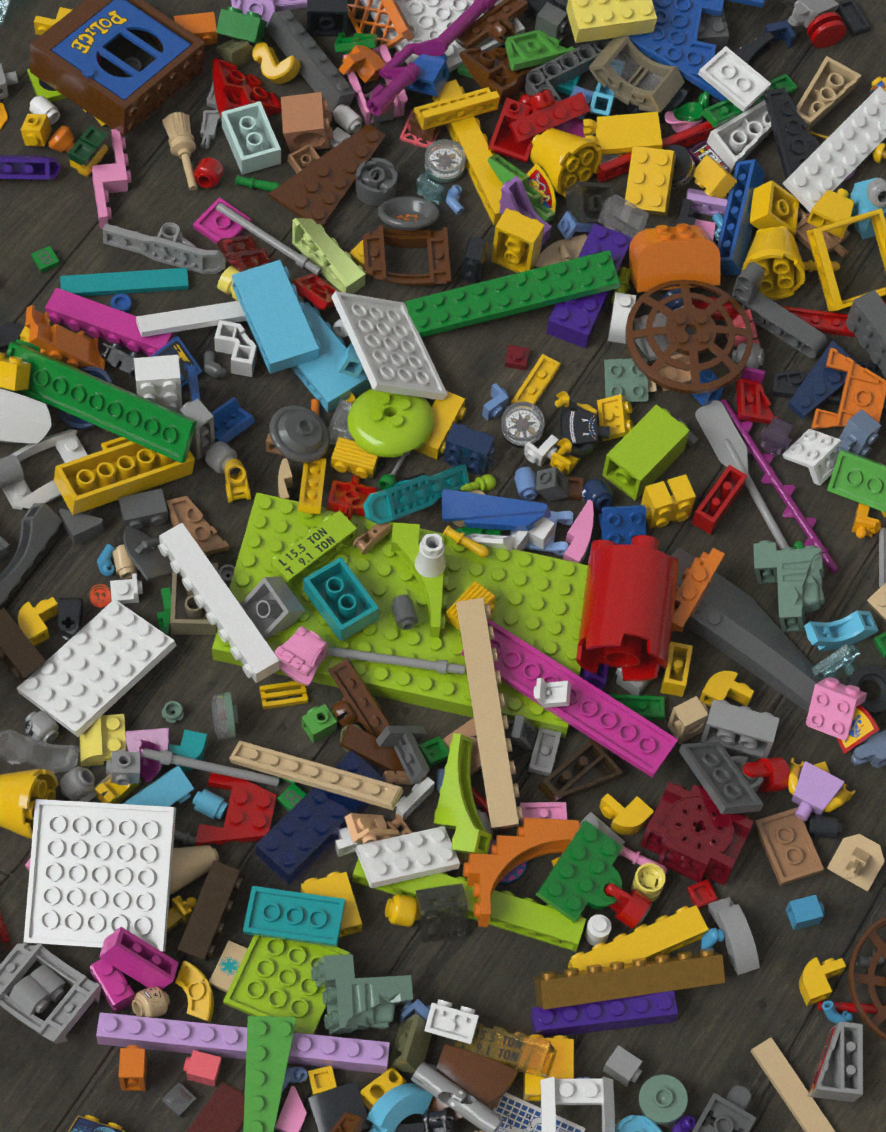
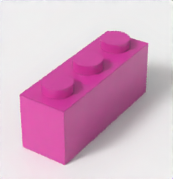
M123 927L118 928L104 939L99 958L148 988L156 986L161 990L174 981L179 963Z

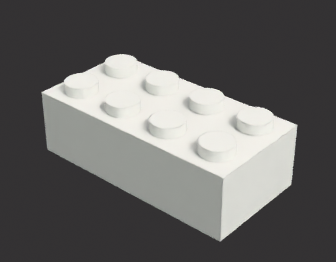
M178 355L134 358L137 395L180 413L182 394Z

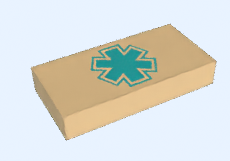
M228 941L209 980L212 987L226 993L228 992L248 948Z

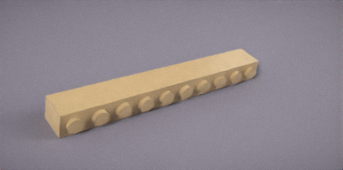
M483 598L456 602L491 829L499 830L520 826L519 820H523L521 806H516L515 800L516 797L520 796L518 784H513L512 775L516 774L514 760L509 761L508 752H512L511 739L506 738L504 730L509 729L507 715L502 716L501 707L505 706L504 695L498 692L497 684H502L500 670L495 671L494 662L498 661L496 648L491 647L490 641L495 639L493 626H488L487 617H491L489 603H484Z

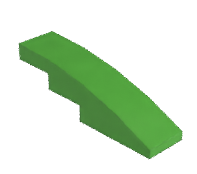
M498 154L489 157L488 163L504 185L506 181L510 182L514 176L518 177L524 185L535 212L546 223L551 221L556 213L541 204L539 201L543 195L526 184L530 176Z

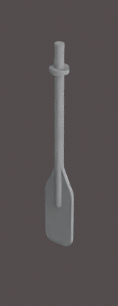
M717 400L700 407L695 413L696 419L720 463L725 467L731 465L748 475L745 486L780 549L789 547L749 475L747 447L725 407Z

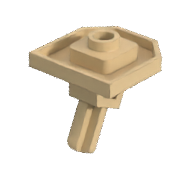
M856 834L843 838L827 869L868 891L885 860L879 844L861 834Z

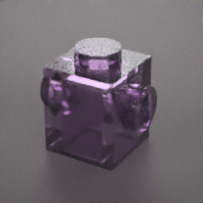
M773 417L769 427L764 426L759 436L762 438L760 447L769 453L780 456L782 450H787L792 441L790 434L793 425Z

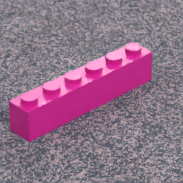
M55 288L45 307L46 312L49 313V320L52 323L63 324L74 331H84L93 338H101L109 343L113 342L128 348L132 352H140L148 357L174 338V332L141 337L136 324L137 316L59 288Z

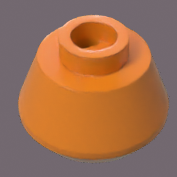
M61 126L49 139V148L58 152H68L75 144L70 128L68 126Z

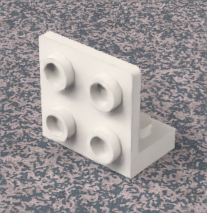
M808 429L783 453V457L808 467L814 484L821 485L833 473L839 455L837 449L842 445V441Z
M439 999L437 1004L432 1003L424 1031L471 1044L479 1018L478 1015H475V1009L461 1006L460 1010L451 1008L453 1003Z

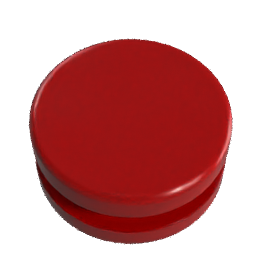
M829 12L815 18L808 25L807 34L814 47L825 48L839 42L845 36L847 29L838 13Z

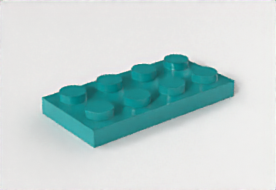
M252 886L243 932L248 935L338 947L346 900Z

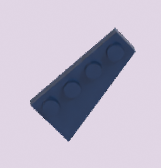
M833 340L789 401L788 407L803 420L844 387L847 373L825 367L829 349L835 348L845 357L854 359Z

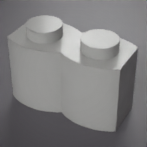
M44 964L30 975L21 979L13 987L9 997L29 1016L36 1012L40 1014L50 1002H57L63 996V988L66 982Z

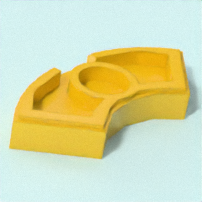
M183 961L175 983L181 986L187 994V1014L211 1022L214 1010V997L211 985L202 971L191 963Z

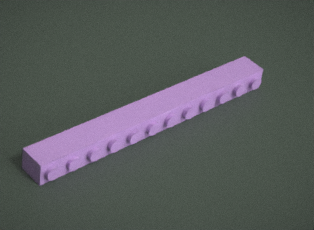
M101 1012L99 1014L96 1037L98 1044L120 1047L138 1045L141 1049L192 1054L193 1050L218 1057L246 1059L247 1028ZM294 1033L288 1064L313 1067L332 1065V1069L383 1074L387 1071L390 1042Z

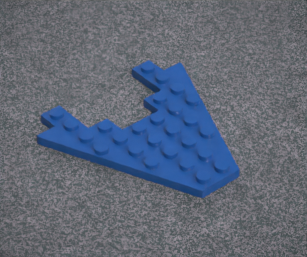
M652 0L657 16L654 32L630 35L628 37L640 52L658 63L667 66H677L683 78L721 101L726 100L725 96L698 75L699 70L714 57L716 45L697 41L701 13L721 16L724 0ZM727 0L761 8L764 5V0Z

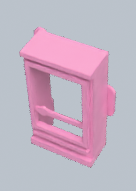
M386 45L373 48V51L380 56L385 64L392 59ZM354 72L346 74L351 87L356 92L355 97L362 112L365 125L374 123L365 98L369 97L370 93L363 95ZM384 78L386 85H388L392 81L390 79ZM404 89L395 97L394 118L404 115L405 103L408 101Z

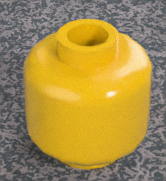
M396 894L392 899H388L385 916L388 917L389 922L393 925L411 927L415 920L419 921L422 909L418 906L415 897Z

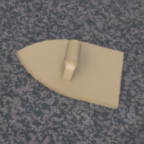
M583 234L571 237L570 240L563 239L551 244L540 254L535 267L540 268L578 258L587 235Z

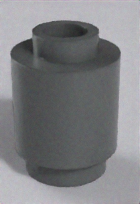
M408 595L395 597L392 600L391 608L397 627L403 630L414 628L419 620L413 600Z

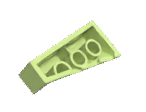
M295 218L292 220V244L302 254L309 257V261L322 268L321 274L338 291L353 294L365 286L366 274L364 269L352 261L349 253L344 252L339 247L337 241L326 234L320 224H317L313 219Z

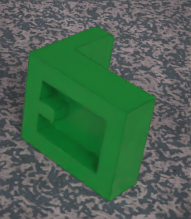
M440 736L418 745L429 769L431 766L448 760L450 750Z

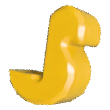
M257 43L252 50V57L261 65L262 74L273 83L283 84L289 82L299 72L301 67L300 60L290 56L279 63L274 49L268 47L267 43Z

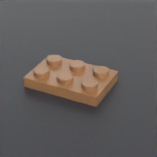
M797 808L754 822V826L780 886L824 871L804 821L795 816Z

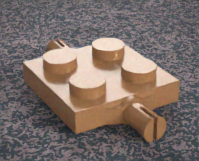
M799 207L798 217L801 220L797 224L794 236L812 252L806 231L817 227L807 223L810 213L804 212ZM847 229L843 238L829 232L823 233L828 253L835 250L842 258L848 254L849 251L840 245L849 237L850 232Z

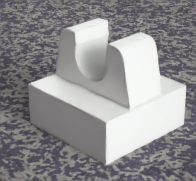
M348 827L339 829V840H336L335 844L338 857L356 852V845L361 843L352 842Z

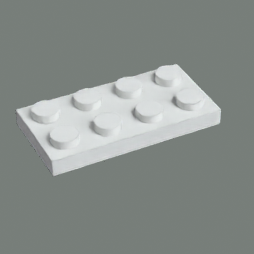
M444 826L356 845V853L370 888L459 869L460 866L455 850L451 849L452 843Z

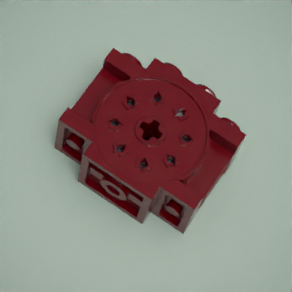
M669 782L652 819L647 825L640 846L660 855L658 863L698 883L705 876L725 886L754 821L740 813L722 815L703 786L693 785L691 791H688L680 784Z

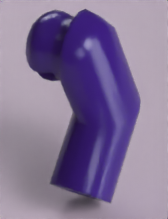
M690 1115L682 1117L674 1125L672 1132H690L696 1125L694 1117Z

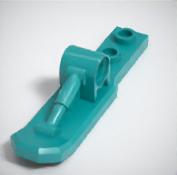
M458 465L432 476L422 475L411 480L394 483L393 487L369 494L363 504L365 517L375 524H383L433 505L442 497L443 489L458 491L463 485L469 483L466 465Z

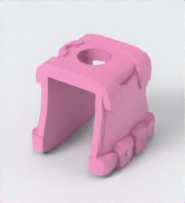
M301 626L287 642L278 646L274 654L279 659V668L283 673L296 682L309 686L313 681L316 670L328 654V643L313 631H308V629Z

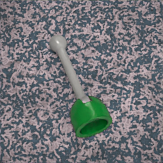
M411 451L403 453L391 474H384L380 478L378 486L382 490L393 487V484L397 483L395 474Z

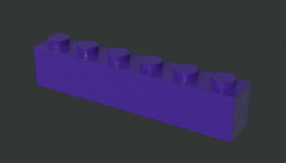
M674 991L545 1010L540 1007L532 1008L530 1019L533 1035L538 1034L548 1038L557 1035L564 1036L675 1022L678 1011Z

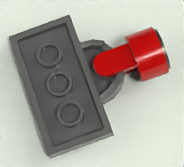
M720 741L682 744L679 749L680 754L722 815L760 811L763 803L756 794L758 790L764 793L784 791L788 787L790 768L781 757L761 758L757 762L747 761L748 757L745 756L730 757Z

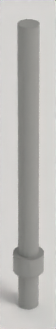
M219 203L217 205V211L296 261L295 264L302 269L306 268L317 276L321 273L322 268L309 261L310 258L306 255H300L224 204Z
M336 647L329 648V656L436 670L437 673L446 674V672L464 674L465 665L447 663V660H438L437 662Z
M144 748L142 753L143 758L160 761V764L170 765L171 763L272 786H278L279 777L173 755L171 751L162 750L160 752Z

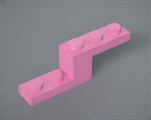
M116 129L111 130L115 163L92 166V180L100 229H103L105 224H108V220H112L111 208L106 207V203L109 202L108 193L128 191V183H131L130 170L126 171V166H129L127 153L123 154V149H126L125 137H121L120 132Z

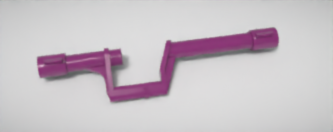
M474 0L473 4L437 38L421 43L407 44L400 52H396L394 57L378 72L381 77L392 81L385 88L379 84L371 92L372 97L366 102L367 109L373 115H380L382 117L390 109L395 97L405 87L413 84L416 81V77L420 74L419 67L413 62H410L405 67L399 66L412 54L419 56L422 54L430 56L443 55L456 38L482 13L486 14L493 9L499 0Z

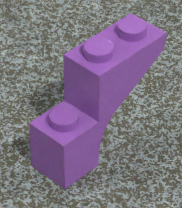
M514 176L510 182L506 181L501 188L502 197L499 201L501 204L499 213L503 214L505 209L508 208L544 224L542 247L550 238L552 226L541 219L535 212L522 181Z

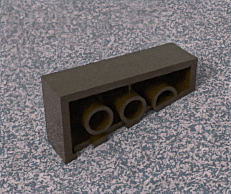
M215 860L213 861L178 947L180 952L206 962L209 957L212 958L217 948L215 942L225 929V920L228 913H231L236 895L244 881L245 875L240 870Z

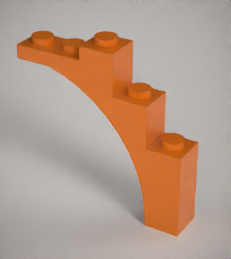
M524 818L522 827L518 826L517 836L497 835L495 844H491L490 854L470 853L468 863L464 862L463 877H467V886H473V897H477V903L474 904V917H478V927H488L491 916L490 897L499 882L518 865L530 859L547 854L563 853L579 829V820Z

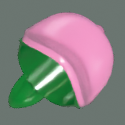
M706 91L702 93L698 102L686 103L679 108H674L673 111L666 112L664 116L665 121L672 125L676 133L701 124L704 118L701 113L705 108L709 107V93Z

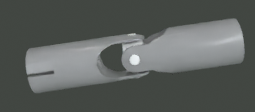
M425 1062L421 1063L411 1078L413 1082L455 1110L483 1132H496L504 1120L500 1115L466 1093Z

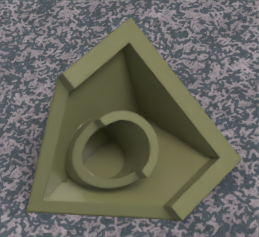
M231 39L216 47L217 52L224 61L237 65L238 68L254 60L252 57L254 47L249 45L247 40L238 42V39L235 41Z

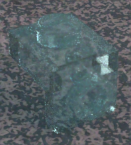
M427 169L417 179V194L430 202L440 204L443 199L444 187L431 181L432 170Z

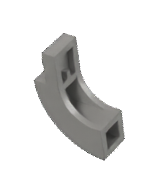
M730 897L709 903L708 910L719 928L723 929L725 933L724 940L728 951V959L737 975L760 968L755 942L738 904L734 905Z

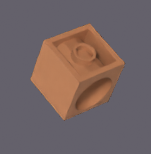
M322 92L281 97L283 135L290 153L308 144H311L315 150L331 148L330 140L334 139L333 130L330 127L332 113L331 109H329L328 100L323 98Z

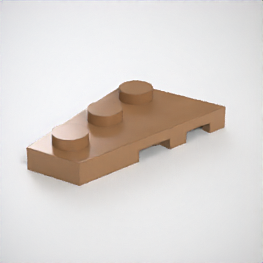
M187 496L166 501L167 511L173 526L175 527L183 523L206 556L229 550V544L218 536L217 530L206 522L203 514Z

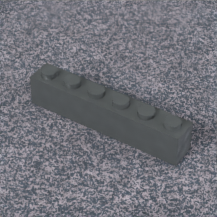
M289 9L273 12L266 31L287 58L294 56L300 60L301 67L299 73L315 92H322L323 98L328 100L331 113L333 114L335 108L341 104L350 106L356 92Z

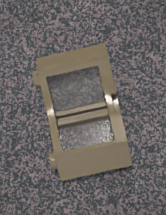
M628 36L613 38L589 66L597 81L604 88L607 86L615 93L614 97L627 105L632 103L639 106L640 110L648 112H662L685 83L677 66H667L649 59L634 46Z

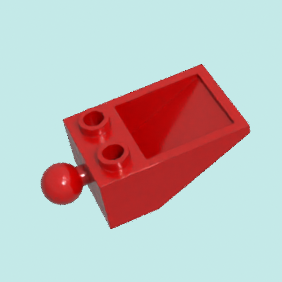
M522 95L519 102L506 98L488 147L489 150L527 163L533 147L532 140L535 136L516 143L509 124L532 114V107L529 103L531 95Z

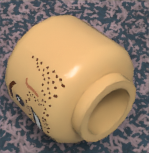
M156 986L139 991L135 994L132 1001L134 1014L139 1017H162L168 1010L169 996L165 991Z

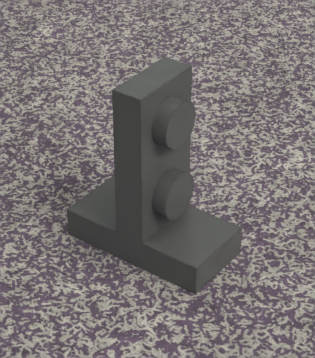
M516 715L515 720L507 719L509 729H504L506 738L511 739V744L520 745L525 751L533 752L538 729L525 716Z
M386 726L376 739L378 746L394 747L411 784H419L430 770L418 746V743L426 734L424 727Z

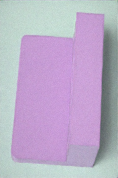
M688 189L686 199L692 200L690 208L694 209L693 212L711 216L720 212L724 217L728 196H724V199L716 196L711 197L701 190Z

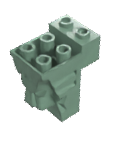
M768 540L753 544L754 569L757 583H778L779 619L782 631H804L805 613L819 610L821 605L825 604L821 579L824 577L821 548L806 546L803 549L785 547L777 550L776 542Z
M353 954L323 956L311 968L312 981H315L316 988L325 987L322 999L323 1004L327 1005L324 1023L325 1028L329 1029V1035L352 1033L355 1029L375 1028L385 1030L389 1027V1023L393 1021L395 1007H402L413 1000L411 975L355 978Z

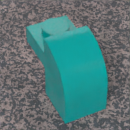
M184 730L181 745L169 744V751L173 755L202 761L208 744L207 734ZM176 765L180 767L182 772H187L194 769Z

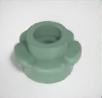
M170 701L162 709V717L166 718V721L169 723H175L177 720L180 721L184 717V708L180 703Z

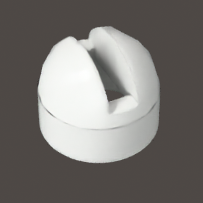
M337 320L332 328L333 333L341 338L347 337L348 333L342 320Z

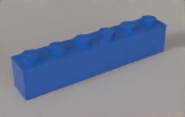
M756 159L738 161L736 163L733 177L737 180V183L734 184L729 193L717 244L720 251V272L723 276L741 274L753 230V225L750 223L753 189L763 185L765 173Z

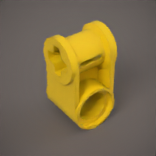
M238 459L228 460L224 465L228 502L232 503L233 500L244 498L251 500L246 471L242 462ZM233 468H240L239 473L235 475L230 474V471Z

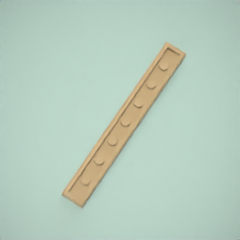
M240 740L229 758L230 762L236 765L390 810H394L403 793L400 786Z

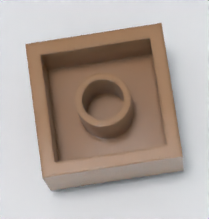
M308 144L289 154L288 162L297 174L320 157L312 145Z

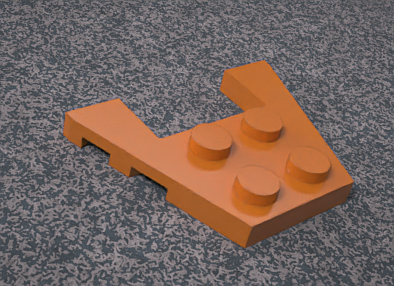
M830 348L825 367L847 373L838 413L816 408L811 429L845 427L848 420L861 409L879 423L886 396V380L867 368L864 369L856 364L851 358L840 354L835 348Z

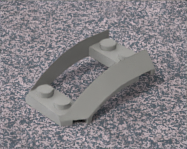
M27 943L17 944L0 964V1006L55 1044L68 1041L65 1036L93 1001L99 1003L101 985L97 982L94 983L85 975L64 963L40 943L30 946ZM35 961H38L41 965L46 964L72 987L45 1021L34 1014L29 1016L8 996L13 987Z

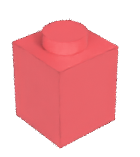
M193 1050L191 1057L186 1058L183 1071H186L187 1080L215 1087L222 1060L221 1057Z

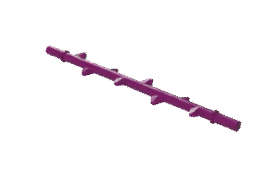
M721 400L720 402L725 407L744 441L748 454L754 456L765 473L761 483L772 484L787 507L782 516L784 518H795L808 537L804 546L821 548L823 561L832 574L838 572L839 568L828 553L829 550L824 547L812 529L817 520L804 517L792 499L791 495L795 490V486L783 485L769 465L774 456L772 454H762L749 435V431L753 426L752 422H741L727 400Z

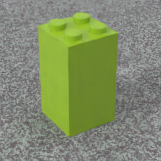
M656 404L606 455L602 476L636 501L644 493L645 486L653 484L684 452L690 430L683 422L676 420L666 409Z

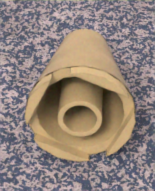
M210 845L173 848L170 895L210 871L213 861H219L215 848L212 849Z

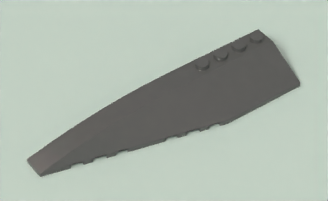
M679 547L670 556L677 558L679 561L677 585L681 586L684 581L681 579L687 567H691L695 557ZM715 572L711 585L692 618L689 617L686 621L685 626L808 712L815 684L825 678L751 596Z

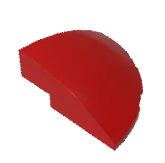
M214 58L213 86L220 117H222L221 112L259 101H261L266 116L282 112L280 101L273 92L268 94L262 88L263 82L252 74L244 75L237 70V65Z

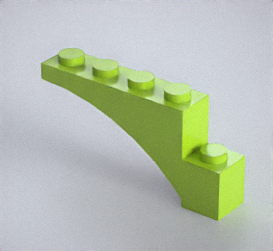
M393 522L391 552L396 553L404 561L417 579L428 607L430 636L439 637L440 629H445V615H441V609H446L447 595H442L443 588H447L448 575H444L443 572L437 577L428 578L419 574L415 568V558L418 555L420 543L424 536V533H419L420 524ZM444 549V557H445V560H446V568H448V566H449V555H445V549Z
M453 733L449 756L445 766L444 779L440 788L438 806L435 811L434 824L448 829H455L452 839V850L470 855V853L488 854L492 834L487 833L480 820L471 788L470 765L473 739L462 734Z

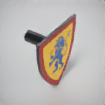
M858 705L855 709L848 738L845 740L837 738L843 753L846 754L880 731V728L869 711L862 705Z

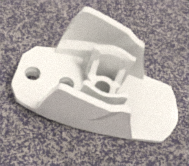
M0 388V442L38 444L51 427V418L46 404Z

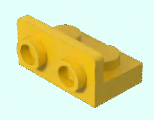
M622 394L597 400L599 425L610 427L609 439H602L603 441L623 437L634 427L630 419V413H632L631 404L629 401H626Z

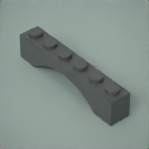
M34 503L21 520V534L16 552L9 565L0 574V605L7 601L10 591L21 582V576L34 564L33 560L46 548V543L50 537L59 530L58 526L63 520L46 503Z

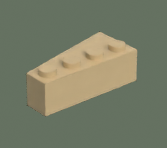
M826 56L796 106L802 121L805 120L808 125L807 129L810 130L854 90L862 75Z

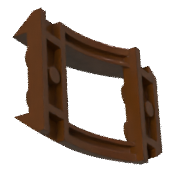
M379 225L377 230L371 234L368 232L363 236L365 274L385 282L401 285L420 286L452 283L447 227L438 231H431L430 229L404 231L389 229ZM385 245L403 248L428 247L430 274L411 275L387 272Z

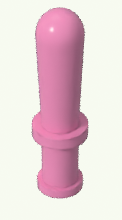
M622 845L623 849L618 856L621 855L633 861L632 864L634 865L635 863L640 866L646 863H654L660 866L666 875L667 868L664 865L640 855L641 852L639 851L636 853Z

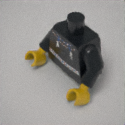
M562 391L556 394V397L559 399L555 401V406H563L564 408L561 410L560 416L561 440L557 443V446H561V449L558 452L560 455H570L581 459L596 450L598 439H609L610 427L597 426V415L572 402L567 392Z

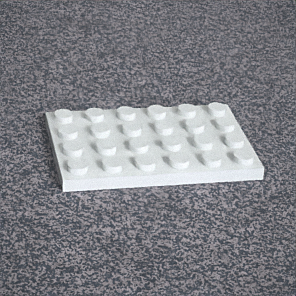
M338 291L334 292L331 298L373 390L444 400L448 394L408 314L405 303Z
M114 600L53 654L45 664L20 684L17 690L19 694L42 711H46L54 720L79 737L176 647V643L123 604Z

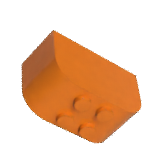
M685 223L677 224L674 227L658 225L656 228L642 230L633 237L629 246V268L631 271L630 280L637 292H646L659 284L673 280H696L713 286L720 285V251L708 232L702 227ZM680 286L668 287L661 290L680 288Z

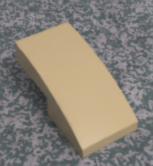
M285 458L282 460L279 469L278 497L289 499L287 488L292 487V474L288 460Z

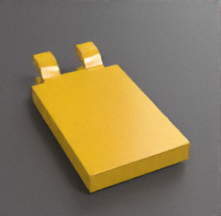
M658 112L597 117V122L591 119H583L585 138L595 142L601 148L602 155L632 152L633 146L662 149Z

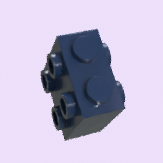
M453 423L445 443L444 462L452 467L466 465L470 473L483 476L487 469L491 470L495 457H493L496 451V447L493 446L494 437L486 432L472 430L466 425Z

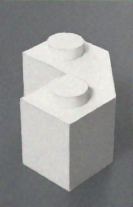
M219 320L214 338L215 351L232 354L231 373L252 377L257 360V346L246 335L241 324Z

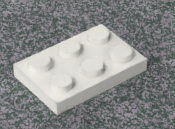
M726 46L706 63L698 73L699 76L743 112L771 86L768 80Z

